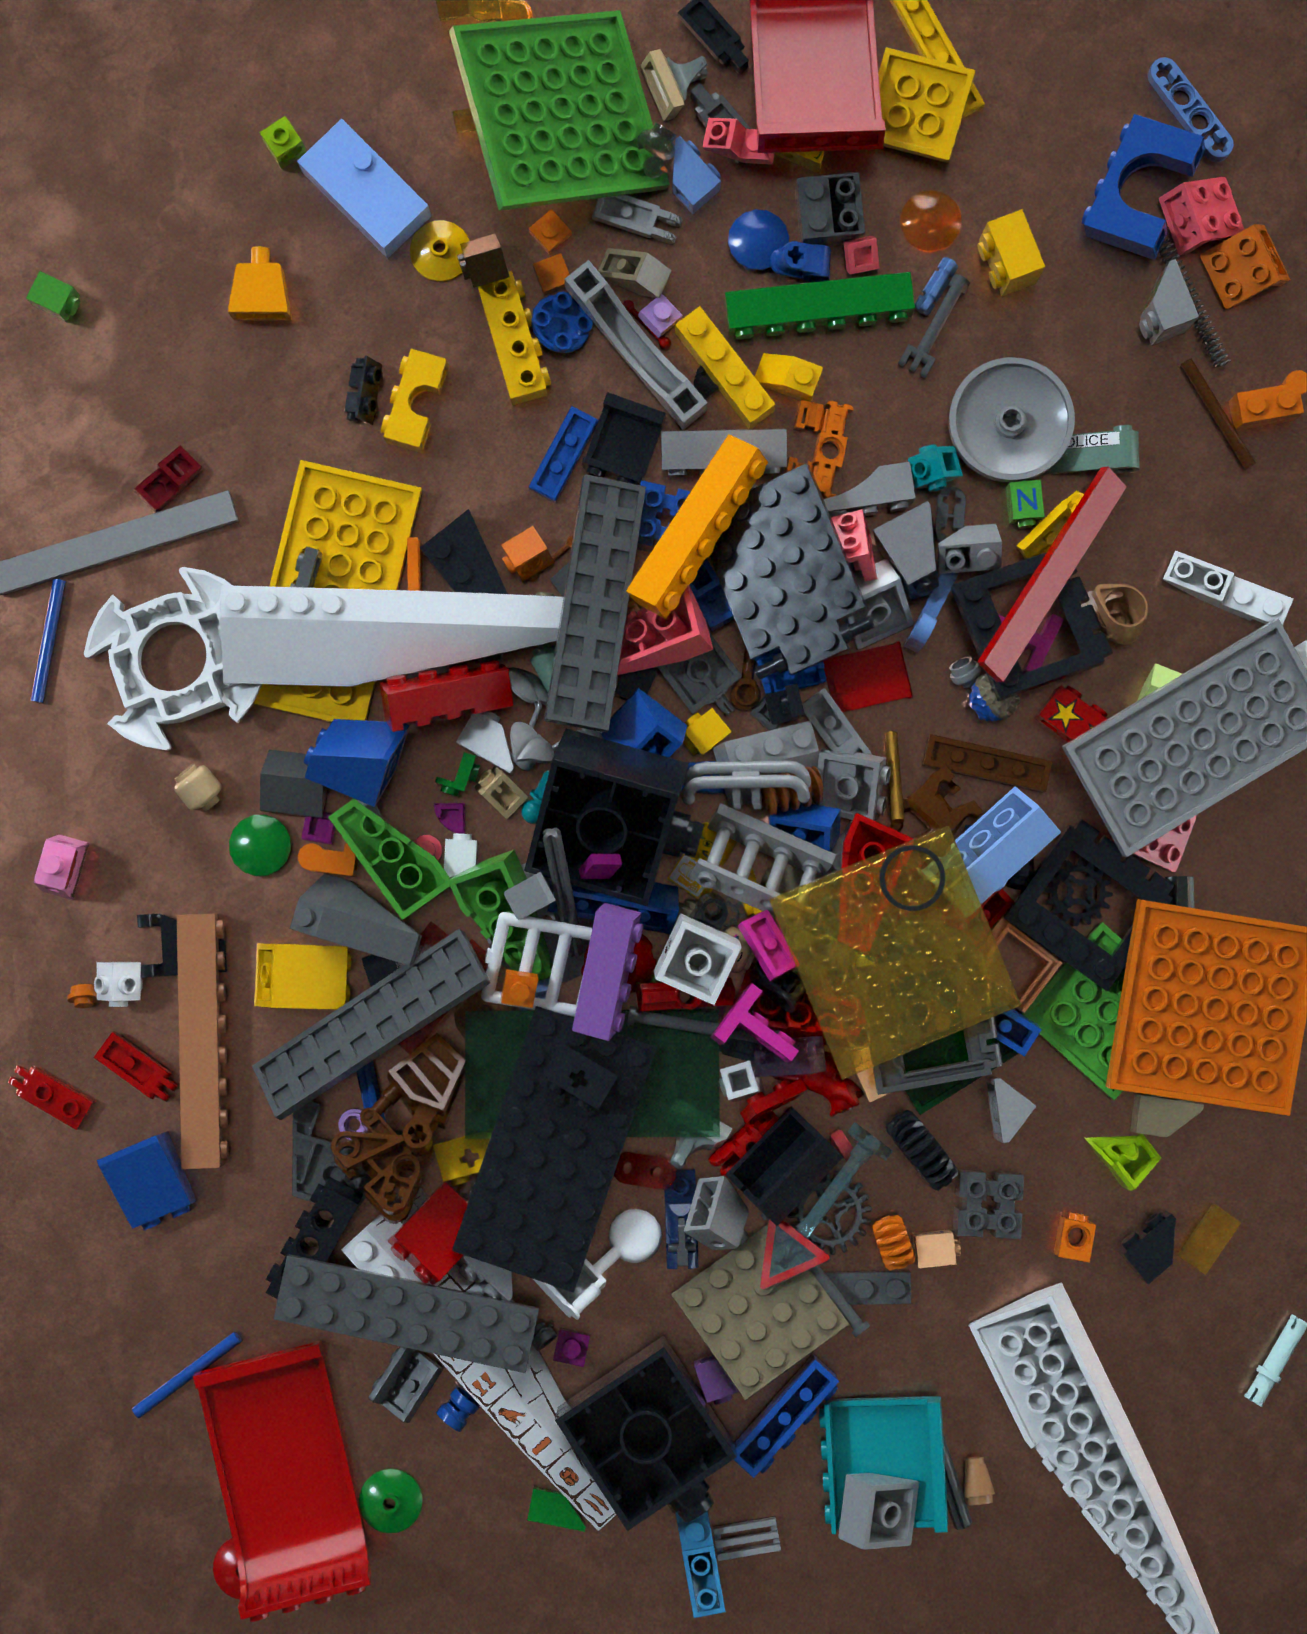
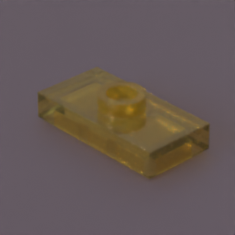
M1212 1203L1177 1256L1206 1275L1241 1222Z

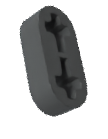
M954 486L943 489L936 501L934 531L937 543L946 539V535L941 533L940 530L945 529L947 520H952L951 528L953 531H958L964 527L966 497L961 489ZM949 494H953L954 500L959 501V504H955L952 514H948V503L943 502V499H947Z

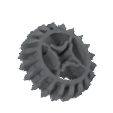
M838 1169L834 1173V1178H830V1173H828L796 1206V1211H791L787 1215V1218L790 1219L797 1218V1221L791 1223L790 1226L795 1230L801 1228L799 1233L805 1237L807 1236L808 1240L812 1243H818L817 1247L824 1251L825 1245L828 1246L830 1255H835V1245L838 1244L843 1253L847 1252L848 1248L844 1243L847 1240H850L852 1245L857 1246L859 1243L853 1235L857 1232L865 1237L867 1232L859 1226L861 1223L865 1225L871 1224V1220L863 1217L862 1213L872 1212V1207L869 1205L862 1206L861 1204L869 1199V1195L867 1193L857 1195L863 1185L858 1182L853 1187H850L853 1176L848 1174L844 1181H841L842 1172ZM834 1186L841 1188L849 1193L851 1198L833 1201L828 1197L824 1187ZM816 1191L819 1201L818 1207L813 1212H810V1215L803 1217L805 1202ZM823 1197L832 1208L834 1205L837 1206V1210L833 1212L835 1227L831 1220H828L827 1216L821 1217V1214L825 1212ZM855 1207V1214L851 1225L845 1232H842L840 1226L842 1214ZM825 1223L830 1226L834 1237L816 1235L807 1226Z

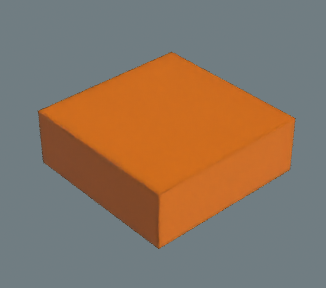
M562 253L533 263L534 271L544 295L565 287L564 279L570 274Z

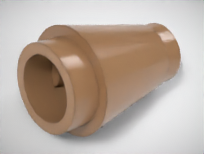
M984 1457L965 1459L964 1498H967L968 1505L993 1503L995 1491L984 1463Z

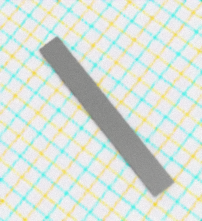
M227 490L0 561V595H6L239 522L231 494Z

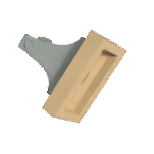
M661 49L650 51L640 65L663 121L674 119L685 105L684 102L687 99L686 94L689 84L707 77L706 66L708 64L705 57L700 56L691 62L677 64L669 57L666 58Z

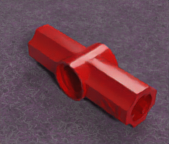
M730 977L727 978L715 1005L690 995L687 1002L683 1003L680 998L681 990L663 982L638 983L635 991L639 1011L733 1005L735 998V986Z

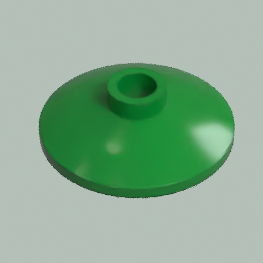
M393 1468L383 1469L371 1475L364 1483L359 1496V1507L364 1520L372 1528L383 1533H398L409 1528L417 1520L423 1503L422 1492L417 1481L407 1472ZM392 1498L395 1501V1507L391 1509L386 1508L384 1500Z

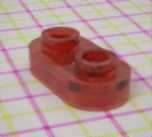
M626 1152L620 1155L614 1177L626 1185L664 1190L674 1183L676 1169L669 1160L662 1157ZM630 1162L632 1169L629 1173L625 1174L623 1170L624 1165ZM660 1167L662 1171L661 1176L655 1179L653 1171Z

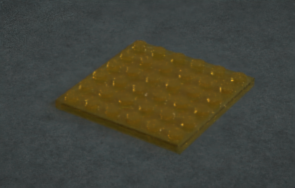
M949 826L934 830L768 899L842 1080L1021 1006ZM908 845L921 846L932 851L940 859L945 871V885L940 897L929 907L918 911L903 910L894 906L885 897L880 886V870L885 859L896 849ZM908 850L896 855L888 864L885 873V884L889 894L897 902L907 906L921 905L930 900L936 893L940 882V873L935 861L926 853L917 850Z

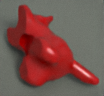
M827 1051L816 1052L812 1060L804 1064L798 1073L783 1070L772 1074L774 1079H789L790 1082H795L802 1078L808 1090L828 1099L831 1106L830 1117H834L838 1113L852 1111L854 1106L856 1107L860 1104L858 1098L860 1099L864 1095L863 1091L854 1081L839 1075V1061L832 1053Z

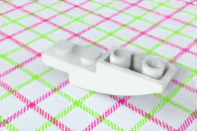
M1176 550L1163 578L1165 582L1204 602L1251 621L1254 619L1264 624L1274 619H1279L1283 625L1294 600L1291 597L1238 578L1231 571Z

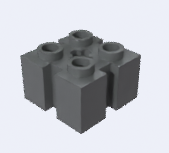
M958 1169V1175L955 1177V1194L958 1197H962V1207L954 1206L953 1232L957 1236L983 1237V1229H991V1234L995 1238L1021 1239L1022 1213L1015 1210V1200L1023 1201L1024 1175L1020 1172L993 1171V1178H986V1173L982 1170ZM987 1196H991V1199L995 1201V1205L991 1207L990 1211L981 1206L982 1201H987Z

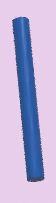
M53 579L31 701L43 703L66 583V581L60 579Z
M233 1332L132 1408L135 1416L141 1418L193 1379L195 1372L205 1370L241 1343L240 1336Z

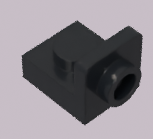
M797 684L785 686L782 691L765 696L772 725L802 719L805 715Z

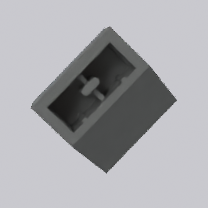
M859 172L797 178L795 194L800 242L832 247L843 243V241L865 235Z

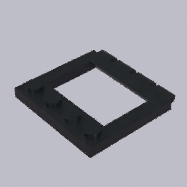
M1047 552L952 585V594L979 658L1002 624L989 591L1032 577ZM1076 568L1073 571L1072 575L1078 572ZM1080 577L1068 579L1058 595V600L1081 653L1026 673L1022 672L1017 660L1004 682H996L986 672L998 702L1101 666L1105 662L1104 658L1113 654L1105 633L1093 634V632L1102 628L1093 606L1081 607V604L1088 602L1090 599Z
M1080 819L1075 827L1071 825L1066 827L1018 895L1014 904L1006 912L1004 918L1096 985L1108 991L1126 966L1132 926L1110 955L1037 903V899L1072 850L1142 900L1170 904L1173 898L1168 894L1174 884L1157 872H1154L1149 880L1145 879L1151 870L1149 866L1132 854L1121 862L1122 854L1116 843L1104 835L1096 844L1094 840L1100 831L1083 819Z

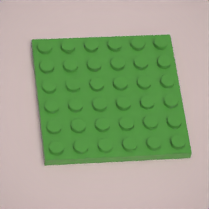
M620 10L452 26L449 30L499 211L665 190L670 185L667 173H663L660 169L664 166L663 158Z

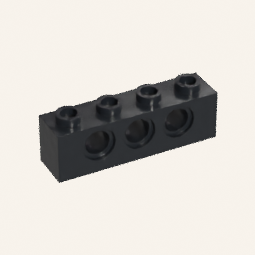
M329 1177L325 1186L317 1185L310 1198V1201L315 1203L310 1213L306 1210L302 1212L295 1225L296 1228L300 1229L295 1239L289 1236L280 1254L285 1256L282 1264L274 1263L265 1279L271 1282L266 1291L268 1295L278 1299L287 1255L290 1254L327 1262L363 1194L332 1177ZM328 1211L334 1219L330 1221L324 1220L319 1212ZM304 1238H314L319 1246H309Z

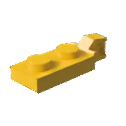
M1076 490L1068 498L1061 501L1017 545L1025 559L1040 555L1049 550L1083 497V493Z

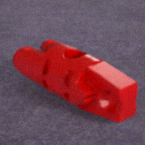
M771 1111L745 1124L709 1157L708 1160L714 1167L721 1166L720 1174L728 1178L725 1174L777 1122L779 1117Z

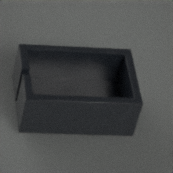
M791 1106L725 1175L767 1218L778 1226L841 1161L843 1156Z

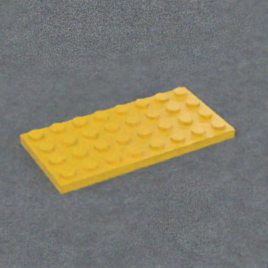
M300 460L269 587H290L291 583L296 584L299 574L295 570L299 554L305 553L307 546L317 549L323 554L313 588L398 590L407 556V537L412 535L422 488ZM376 681L352 687L262 684L253 704L327 722H332L333 719L367 721Z

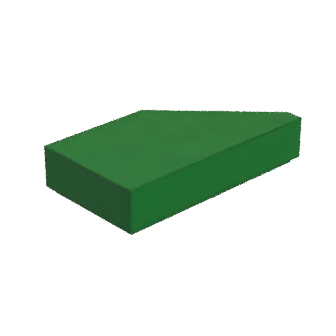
M539 1487L533 1488L527 1521L585 1532V1522L581 1519L572 1503L561 1492Z

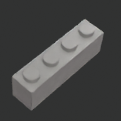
M787 429L661 431L662 470H668V475H687V469H699V475H702L729 434L759 448L768 461L764 474L780 473V467H787Z

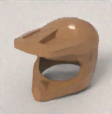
M1100 584L1093 591L1087 592L1090 600L1081 604V607L1092 605L1102 626L1100 630L1093 632L1094 634L1105 633L1107 640L1123 645H1130L1139 639L1147 624L1148 604L1146 598L1138 589L1126 584ZM1122 592L1124 595L1119 596L1113 595L1112 593Z

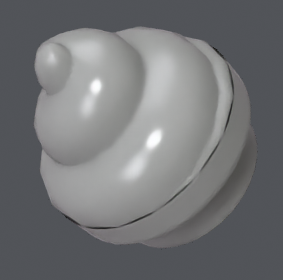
M970 656L956 660L949 667L951 671L950 678L953 683L964 688L972 689V685L980 677L981 668L977 661H973Z

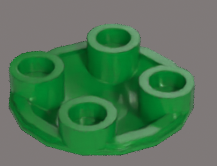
M265 814L252 815L241 820L233 829L229 839V853L234 864L243 872L253 876H270L287 862L291 852L292 838L286 827L278 819Z

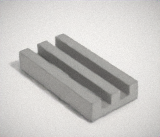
M775 1516L713 1527L718 1561L781 1551ZM771 1526V1531L721 1540V1534ZM773 1539V1543L723 1551V1547Z

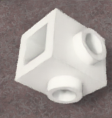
M97 962V977L94 981L97 1000L109 1001V1007H128V1001L141 1000L143 988L141 962Z

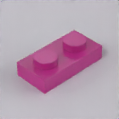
M768 909L738 925L769 981L782 976L800 965Z

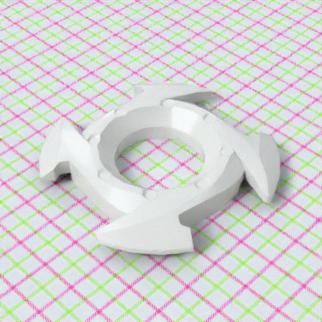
M187 567L179 569V573L187 583L192 594H183L182 592L166 594L126 611H123L124 604L112 594L97 613L88 632L84 656L91 659L108 650L110 667L123 705L127 709L123 716L115 715L107 724L124 738L144 747L165 751L171 750V744L160 724L184 722L225 706L230 707L229 716L239 723L252 707L262 684L223 683L220 585L231 584L225 579L205 570ZM169 625H185L195 629L202 637L206 647V663L200 676L188 687L176 691L160 690L152 686L146 679L141 665L142 651L148 639L156 631Z

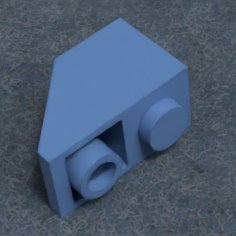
M679 136L675 139L672 192L694 214L720 191L721 175L711 163L706 165L699 157L701 153L690 140L686 142Z

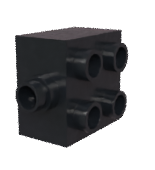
M566 728L552 759L524 871L532 874L541 872L543 877L551 879L543 842V832L547 828H558L561 831L571 885L648 907L663 854L679 858L680 853H683L685 856L695 858L704 828L703 823L690 821L691 815L675 811L689 763ZM591 854H620L622 865L610 879L580 878L579 868Z
M664 1336L557 1408L555 1417L557 1425L627 1531L666 1505H668L672 1513L679 1511L678 1514L685 1523L698 1518L714 1504L710 1493L707 1492L710 1486L705 1479L737 1458L733 1440Z

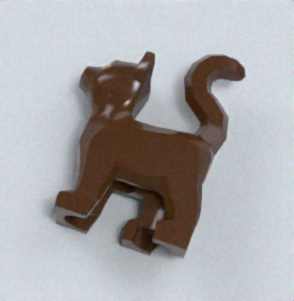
M946 765L929 776L921 788L903 799L904 813L911 811L928 828V831L914 838L912 845L927 848L936 856L941 853L940 850L943 842L955 835L968 817L977 818L983 812L974 800L963 805L961 804L955 809L949 806L944 797L947 794H956L961 788L952 781L955 776ZM891 816V825L889 827L901 832L904 826L903 822L893 823ZM914 850L921 858L933 861L926 853Z

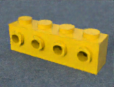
M508 271L509 278L478 286V290L513 406L548 396L546 386L551 385L547 367L540 368L537 357L543 354L537 337L532 339L529 327H532V316L529 308L523 309L520 298L526 296L521 279L515 280L512 271Z

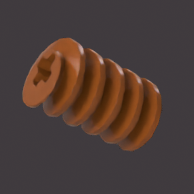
M815 766L811 768L805 767L811 777V785L808 788L810 799L807 803H802L805 808L811 806L812 800L816 805L823 802V782L820 772ZM778 773V775H793V776H796V775L791 774V773ZM788 787L761 788V811L766 807L768 813L774 815L777 812L778 806L779 810L784 813L788 811L789 804L793 810L799 809L800 801L794 789Z

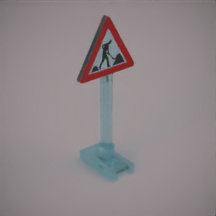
M854 1122L847 1131L857 1142L850 1152L851 1157L801 1225L795 1229L783 1220L776 1226L769 1219L760 1283L761 1289H769L831 1261V1256L811 1242L809 1236L861 1165H865L872 1155L886 1161L893 1152V1150L877 1138H873V1135Z

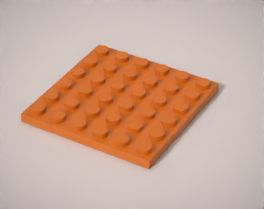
M1137 899L1105 1087L1290 1116L1307 1018V926Z

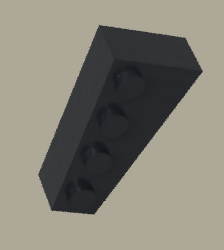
M469 509L420 547L423 555L453 592L508 594Z

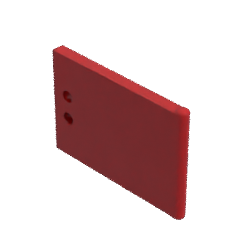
M900 641L832 657L823 661L829 694L843 713L905 698H913Z

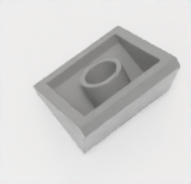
M986 1076L994 1139L1002 1143H1008L1036 1108V1105L1001 1078Z

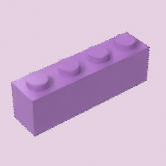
M604 903L596 910L572 1031L609 1041L616 1032L621 1031L625 1019V1014L621 1013L623 1002H627L631 990V984L627 983L629 972L632 973L634 971L637 961V954L633 953L635 942L639 943L643 932V924L639 923L641 912Z

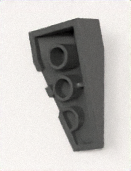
M324 873L298 899L289 929L413 967L422 936L399 917L391 914L381 906V903L367 895L354 882Z

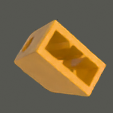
M252 247L251 263L236 264L228 305V313L233 320H292L285 273L281 264L270 263V248Z

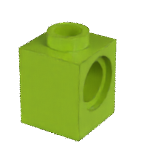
M286 116L259 132L264 144L281 169L290 165L307 152L303 141Z

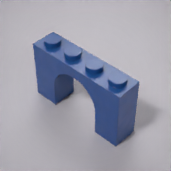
M1134 114L1130 124L1126 123L1121 131L1119 139L1121 144L1117 152L1113 151L1109 157L1107 175L1105 179L1101 178L1098 181L1094 193L1096 199L1092 207L1088 206L1086 208L1082 224H1084L1086 237L1155 260L1168 233L1166 220L1129 207L1120 196L1122 186L1135 171L1149 166H1159L1193 177L1204 154L1205 141L1204 136Z

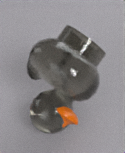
M655 122L652 129L643 130L637 139L638 150L645 149L654 155L647 158L643 164V171L650 178H658L663 173H668L667 168L664 166V161L672 159L675 154L673 141L677 135Z

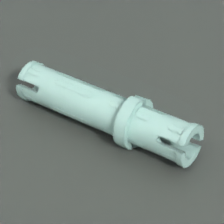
M1293 1314L1290 1315V1319L1262 1366L1259 1365L1256 1369L1258 1374L1248 1392L1244 1395L1245 1398L1263 1407L1275 1383H1280L1282 1378L1279 1376L1307 1329L1305 1321L1300 1318L1298 1319Z

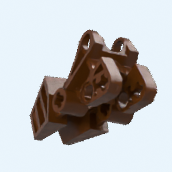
M438 1033L388 1071L387 1078L390 1085L381 1093L382 1097L371 1108H365L360 1113L361 1124L368 1133L343 1131L335 1135L331 1143L335 1163L350 1181L367 1174L372 1178L363 1187L367 1192L365 1197L387 1222L392 1224L406 1220L410 1214L422 1183L420 1168L427 1167L434 1159L432 1136L438 1127L446 1128L466 1075V1070L464 1069L466 1060ZM399 1099L413 1116L411 1121L404 1127L403 1135H397L381 1117L390 1105L394 1106ZM342 1138H350L353 1140L342 1142L337 1146L338 1141ZM345 1148L354 1149L349 1155L340 1153ZM403 1171L414 1172L410 1177L400 1176ZM399 1196V1199L401 1200V1202H400V1203H395L397 1197Z

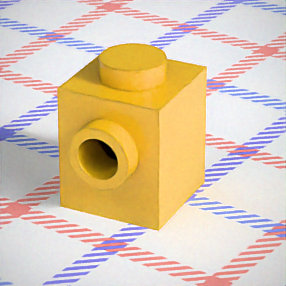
M711 708L702 716L697 712L685 722L687 729L683 744L693 756L698 753L703 758L714 747L729 737L732 731L715 710Z

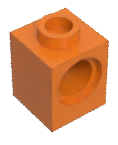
M534 526L501 544L506 554L502 558L510 574L517 572L522 582L554 564L548 548Z
M1069 1212V1217L1060 1216L1053 1253L1058 1257L1090 1263L1096 1224L1088 1221V1215ZM1073 1228H1080L1082 1230V1239L1077 1244H1070L1068 1241V1234Z

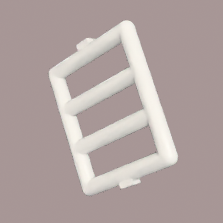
M500 913L492 947L487 948L485 963H488L486 974L491 983L482 988V1000L502 1004V991H496L495 989L509 926L528 929L519 971L532 973L541 931L558 934L559 939L545 999L535 997L533 1008L515 1005L508 1006L535 1010L536 1006L564 1016L575 1017L578 998L575 1005L558 1002L572 937L590 940L592 928L531 916L518 920L514 913Z

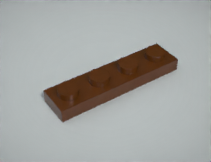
M930 734L928 737L923 766L940 769L946 765L951 772L1039 792H1046L1053 763L1050 760Z

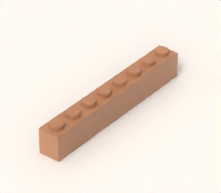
M218 914L177 915L181 1169L220 1168L223 1166V1160H228L229 1154L228 1141H223L222 1129L228 1127L227 1109L222 1110V1097H227V1078H221V1065H226L227 1063L226 1046H221V1034L226 1033L225 1014L220 1015V1002H225L226 992L225 983H220L219 970L225 969L224 951L219 952V939H224V921L218 920Z

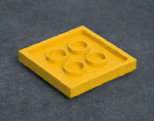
M886 47L878 72L882 120L885 119L883 146L949 163L976 70Z

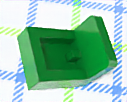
M466 752L463 753L454 782L436 777L435 783L441 786L440 792L458 797L459 792L467 794L470 782L476 783L480 773L481 765L477 764V756Z

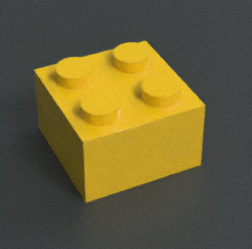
M1023 209L987 222L977 247L983 261L987 260L990 266L989 278L995 290L999 289L1003 297L1036 284L1045 268V264Z

